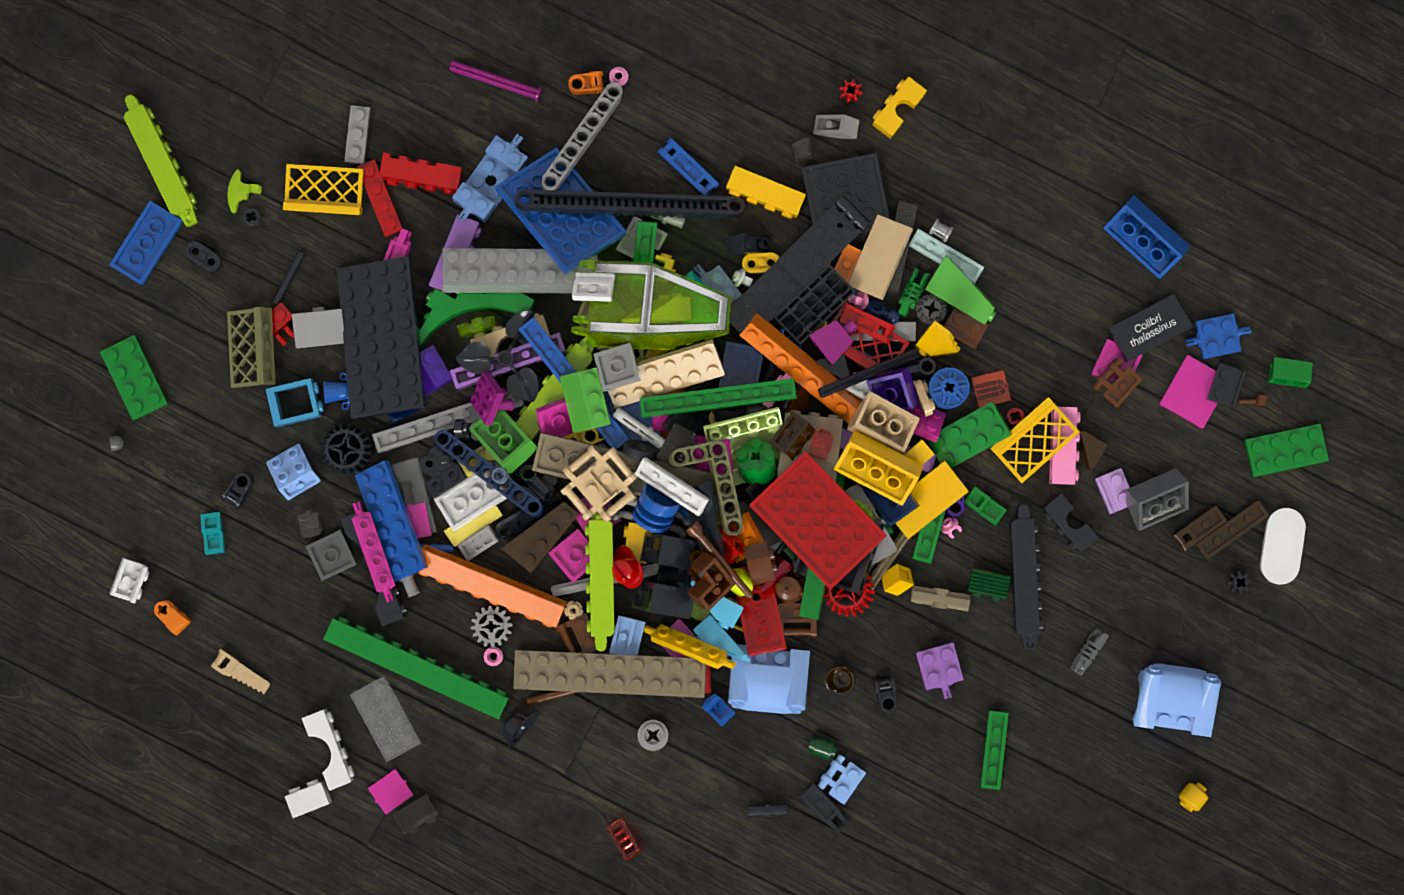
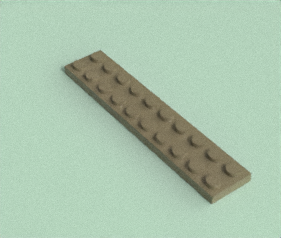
M541 432L532 471L569 479L562 469L565 466H570L588 451L587 448L593 444ZM593 445L601 455L610 450V448ZM617 450L616 453L633 473L636 472L641 461L629 458L622 451ZM591 457L573 473L576 476L596 461L595 457ZM609 458L607 461L618 472V474L623 478V480H625L627 478L625 474L619 469V467L614 463V461L611 458ZM657 459L653 461L691 487L712 480L711 472L687 466L674 467L670 462ZM638 477L628 487L635 495L640 496L647 482ZM722 483L720 490L726 494L727 484Z
M515 650L513 689L705 698L706 664L694 658Z

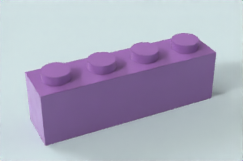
M456 217L444 248L474 249L475 246L472 245L474 240H478L480 237L481 225L468 218L462 222ZM442 254L429 283L431 288H436L439 291H442Z

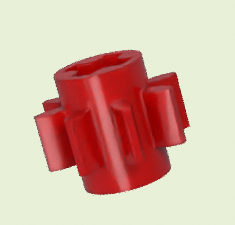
M855 79L850 83L845 80V87H839V90L843 92L840 98L845 97L847 104L850 100L857 102V95L862 96V92L858 91L861 84L856 85L854 83ZM848 88H850L851 90H855L854 95H852L851 93L847 94Z

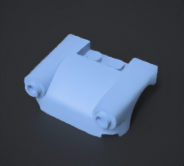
M737 644L748 656L746 645ZM791 649L790 652L775 651L748 657L750 659L749 662L732 657V661L736 662V666L733 670L731 669L728 703L732 704L734 708L749 711L781 714L801 713L806 707L810 651Z
M1153 664L1141 670L1138 676L1139 697L1133 716L1134 726L1154 729V726L1191 731L1192 735L1211 737L1221 680L1217 675L1207 674L1206 671L1166 664Z

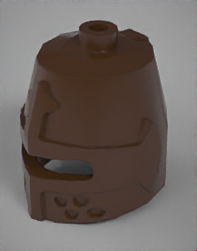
M790 572L775 582L773 586L777 597L783 603L789 604L802 599L805 581L798 574Z

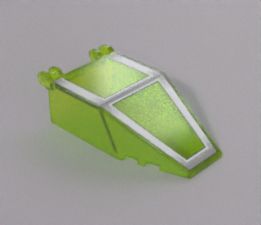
M590 259L579 262V267L593 269V273L615 275L612 302L590 301L588 317L583 315L573 316V322L587 323V328L574 326L572 327V333L588 336L593 347L614 348L631 343L633 349L671 350L684 344L690 345L695 341L703 339L705 341L729 334L732 297L650 262L594 261Z

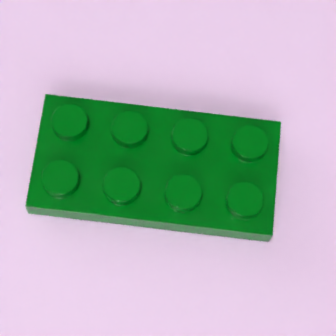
M136 335L100 351L132 420L135 421L169 404Z
M994 401L943 428L936 443L928 439L927 441L940 464L946 461L950 468L1011 436L1012 433Z
M1321 424L1244 440L1252 477L1329 461Z

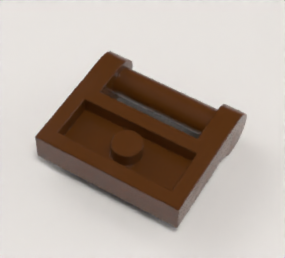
M777 603L784 636L811 635V637H817L816 620L799 616L801 603ZM810 622V628H784V623Z
M587 613L555 627L557 633H560L568 652L577 653L566 630L570 626L582 649L578 653L597 651L595 637H591V632H587V621H590Z

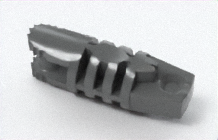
M1095 628L1085 641L1087 643L1083 644V647L1079 650L1080 653L1076 654L1070 669L1082 675L1092 664L1091 660H1094L1095 656L1098 655V650L1102 649L1109 635Z

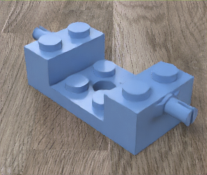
M516 134L511 143L502 140L497 135L485 150L486 155L467 182H463L452 197L453 201L463 208V211L457 217L459 220L464 222L470 213L484 223L489 219L503 199L495 190L496 185L525 168L529 162L528 157L517 148L523 140L521 136L519 137ZM489 176H493L497 181L495 185L489 186L486 184V179Z

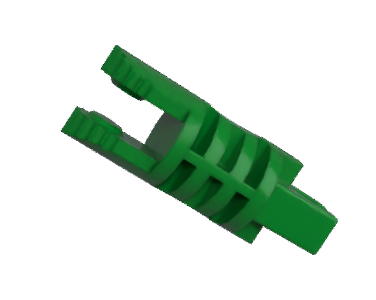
M914 268L899 301L901 307L898 313L904 317H907L910 309H915L930 277V274L925 273L920 285L914 283L919 274V269Z

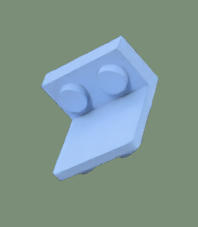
M300 444L294 445L266 462L278 490L287 500L321 482L317 473L310 466Z

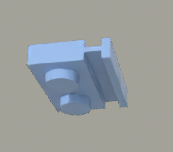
M618 615L609 653L637 655L645 622Z

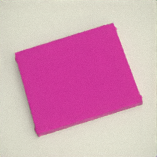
M1187 355L1159 405L1203 429L1217 405L1215 402L1206 400L1215 370Z

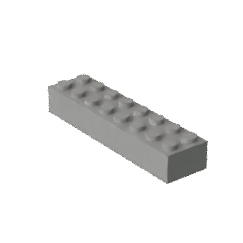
M443 248L442 293H572L576 272L596 273L597 255L565 275L544 249Z

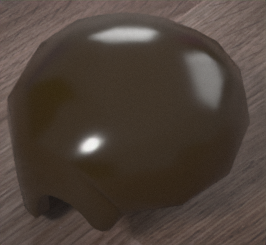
M837 665L826 673L824 682L829 691L844 694L850 692L855 686L856 677L849 667Z

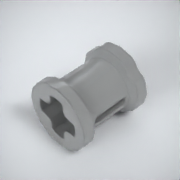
M937 219L929 234L942 238L943 242L946 243L953 227L949 228Z

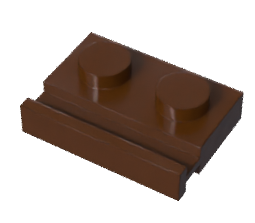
M954 307L944 325V328L951 332L954 339L974 350L988 327V324L981 323Z

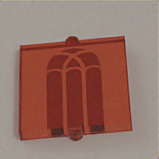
M1004 370L971 378L974 387L973 394L976 395L979 408L992 401L995 404L1011 401L1008 388L1010 384L1007 383Z

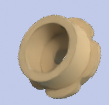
M577 601L568 602L564 609L565 615L571 620L582 615L581 603Z

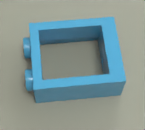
M309 378L266 389L275 427L322 417L321 412H324L322 401H318L317 396L319 386L313 379ZM307 385L313 412L283 419L277 392Z

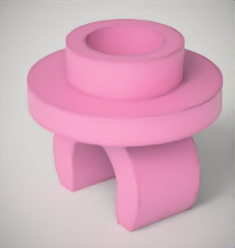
M860 291L856 295H852L848 302L854 303V307L862 311L867 307L869 298L867 293Z
M955 517L946 518L942 522L941 531L952 539L954 538L952 535L954 529H957L959 532L962 531Z

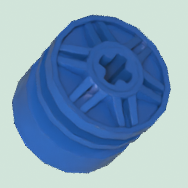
M944 368L937 371L927 383L929 393H927L928 399L932 398L935 407L950 410L961 405L966 400L970 384L962 371L955 368ZM946 383L947 385L952 384V393L950 391L946 392L944 390V388H946Z
M647 483L644 485L633 510V519L645 530L663 533L670 529L680 504Z

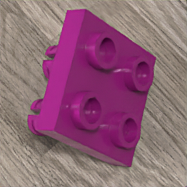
M482 371L480 379L477 381L475 392L471 397V404L485 425H492L498 410L512 411L514 409L513 399H505L507 396L506 389L499 387L489 371Z

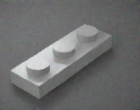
M351 105L345 163L360 165L365 163L370 107Z

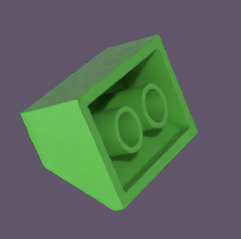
M597 367L560 376L573 433L611 424Z

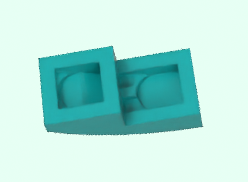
M220 512L200 514L205 554L225 553Z

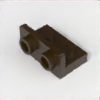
M792 412L769 443L791 460H794L801 453L807 441L813 437L816 429L809 422Z

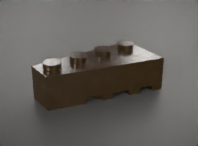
M566 500L501 549L532 573L579 517L581 512L573 503Z

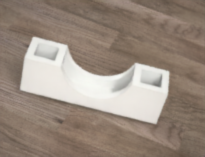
M324 709L302 718L308 736L324 740L330 748L331 761L323 772L329 791L354 781V770L351 765L348 766L346 761L348 758L347 752L344 747L341 748L339 743L341 740L340 734L337 729L334 730L332 725L334 722L332 713Z

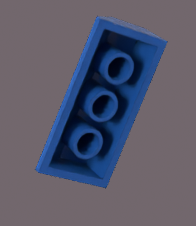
M1134 195L1103 228L1159 279L1191 247Z

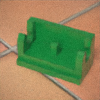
M1274 357L1273 363L1270 364L1268 383L1306 388L1311 383L1313 363Z

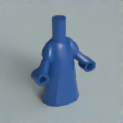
M341 373L339 376L340 380H345L347 383L323 381L324 403L348 399L347 402L342 403V409L347 410L350 406L347 374Z

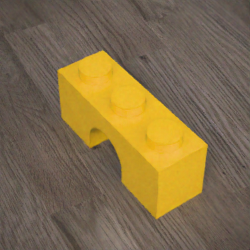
M910 77L906 81L903 79L896 87L898 90L894 96L890 94L884 102L886 107L882 111L879 109L873 116L875 120L873 126L890 139L904 121L897 116L895 108L899 104H907L914 109L927 92L926 89Z

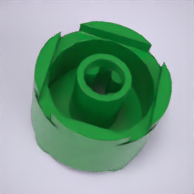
M754 438L742 445L736 452L740 476L745 482L749 484L760 483L761 485L770 482L775 477L777 461L775 451L769 443L762 441L760 438Z

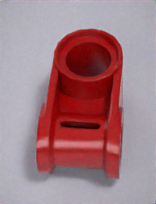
M728 526L729 530L731 532H734L732 528ZM720 527L719 532L722 533L725 551L724 559L728 564H734L737 557L745 553V545L737 535L729 536Z

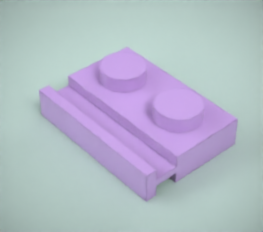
M1121 468L1095 479L1109 514L1128 507L1126 504V490L1129 489V485Z

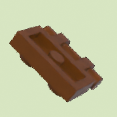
M1119 358L1107 366L1108 369L1102 376L1099 375L1096 378V382L1092 386L1096 391L1102 386L1107 390L1102 396L1115 408H1118L1143 380L1129 366L1122 371L1119 367L1123 364V361ZM1113 374H1116L1118 378L1110 384L1107 380Z

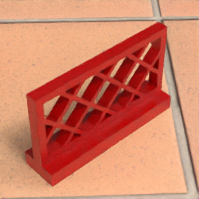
M845 302L832 322L842 316L847 304H851ZM879 326V328H878V330H883V331H884V329H885V328H883V327H881V326ZM857 331L849 336L858 334L860 345L850 346L843 354L861 368L866 369L880 363V357L890 355V358H893L894 354H897V356L902 354L909 345V342L891 332L890 336L893 339H890V341L898 340L904 344L900 351L892 352L889 341V353L879 355L876 344L883 342H876L875 338H873V343L863 345L860 335L862 332ZM874 345L876 356L867 357L864 354L863 347Z

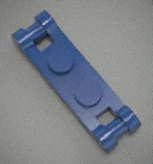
M669 138L666 141L667 144L663 148H659L658 154L674 167L701 195L709 196V192L713 188L716 189L719 183L672 138ZM674 149L676 153L671 157L668 153ZM704 179L708 182L705 187L700 184Z

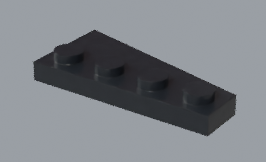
M712 479L692 486V488L710 499L702 514L697 516L687 508L685 509L691 524L698 521L702 526V533L722 557L725 558L722 533L719 532L718 527L720 519L719 515L716 514L715 504H717L716 495H713L712 487L714 486V481ZM697 539L701 552H705L710 555V553Z

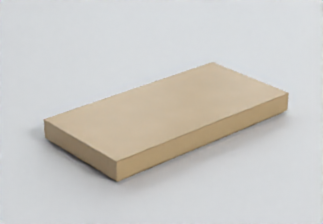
M877 215L848 284L852 288L883 300L913 229Z

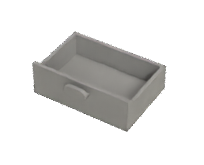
M324 307L312 308L313 312L292 314L296 348L344 343L342 309L324 311Z

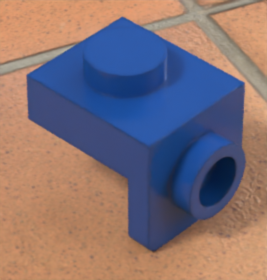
M715 693L706 698L702 705V708L722 727L735 714Z

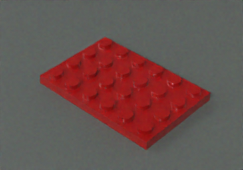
M806 451L749 505L830 590L887 536Z

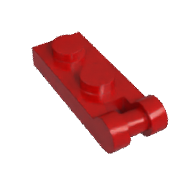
M848 304L839 320L842 324L851 320L858 328L857 331L885 344L889 343V336L896 328L894 325ZM879 326L885 328L882 335L877 333Z

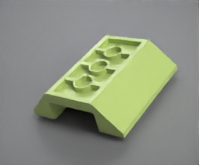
M779 407L706 425L703 428L707 443L730 438L734 473L732 476L734 485H739L746 482L740 476L736 452L742 445L754 438H760L762 441L769 443L783 423ZM772 446L775 451L777 461V475L781 451Z

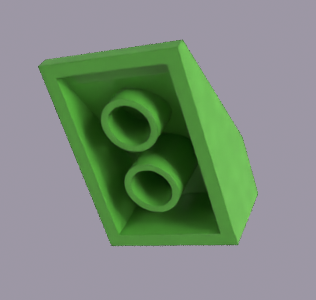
M504 410L497 411L492 425H485L480 418L469 428L509 474L515 471L537 450L534 442Z

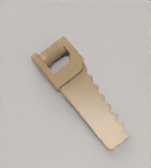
M220 648L218 651L220 653L211 667L223 675H232L233 679L237 678L243 684L247 683L248 687L257 688L258 692L262 691L265 694L270 683ZM226 657L230 659L226 668L220 667Z

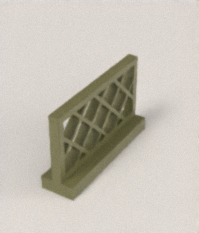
M254 307V309L227 312L231 388L275 385L272 308ZM252 313H254L253 324H251L248 321V318ZM235 315L242 319L238 326L234 324ZM244 324L250 328L246 334L241 331ZM253 332L255 333L254 343L249 340ZM237 334H239L242 337V340L239 343V345L235 343V337L237 336ZM245 343L251 347L247 353L242 350ZM254 351L256 352L255 362L250 359ZM238 353L243 357L240 364L236 362ZM246 362L252 366L247 373L243 369ZM255 370L257 372V381L251 378ZM239 372L244 376L241 383H237Z

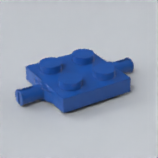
M1234 314L1195 321L1196 337L1185 339V342H1191L1186 343V347L1198 345L1201 350L1202 359L1240 352V335L1251 334V330H1248L1250 326L1238 328Z

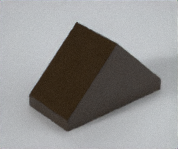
M1082 431L1080 432V444L1086 468L1089 470L1096 466L1108 445L1089 433Z

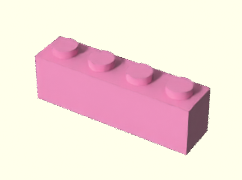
M1058 407L1077 428V423H1080V412H1077V407ZM1055 410L1051 412V423H1059V414ZM1051 425V436L1058 437L1059 425ZM1061 426L1060 437H1069L1074 433L1070 426ZM1080 433L1050 459L1049 484L1074 485L1075 481H1078L1079 471L1076 469V462L1079 461V450H1076V442L1079 443ZM1051 439L1050 450L1057 448L1058 439Z

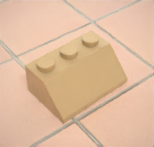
M869 391L855 410L847 429L851 432L857 430L902 454L906 451L920 418Z

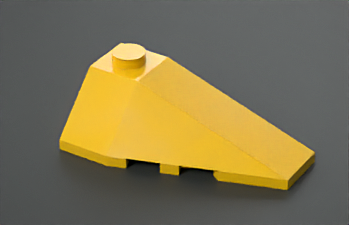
M936 321L926 329L914 346L924 358L926 356L930 358L956 354L960 350L951 332Z

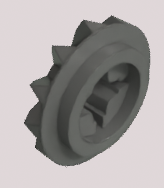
M934 294L924 295L917 302V316L926 324H932L934 321L939 323L946 315V304L944 300ZM934 301V308L939 311H933L929 317V310L925 307L930 306Z

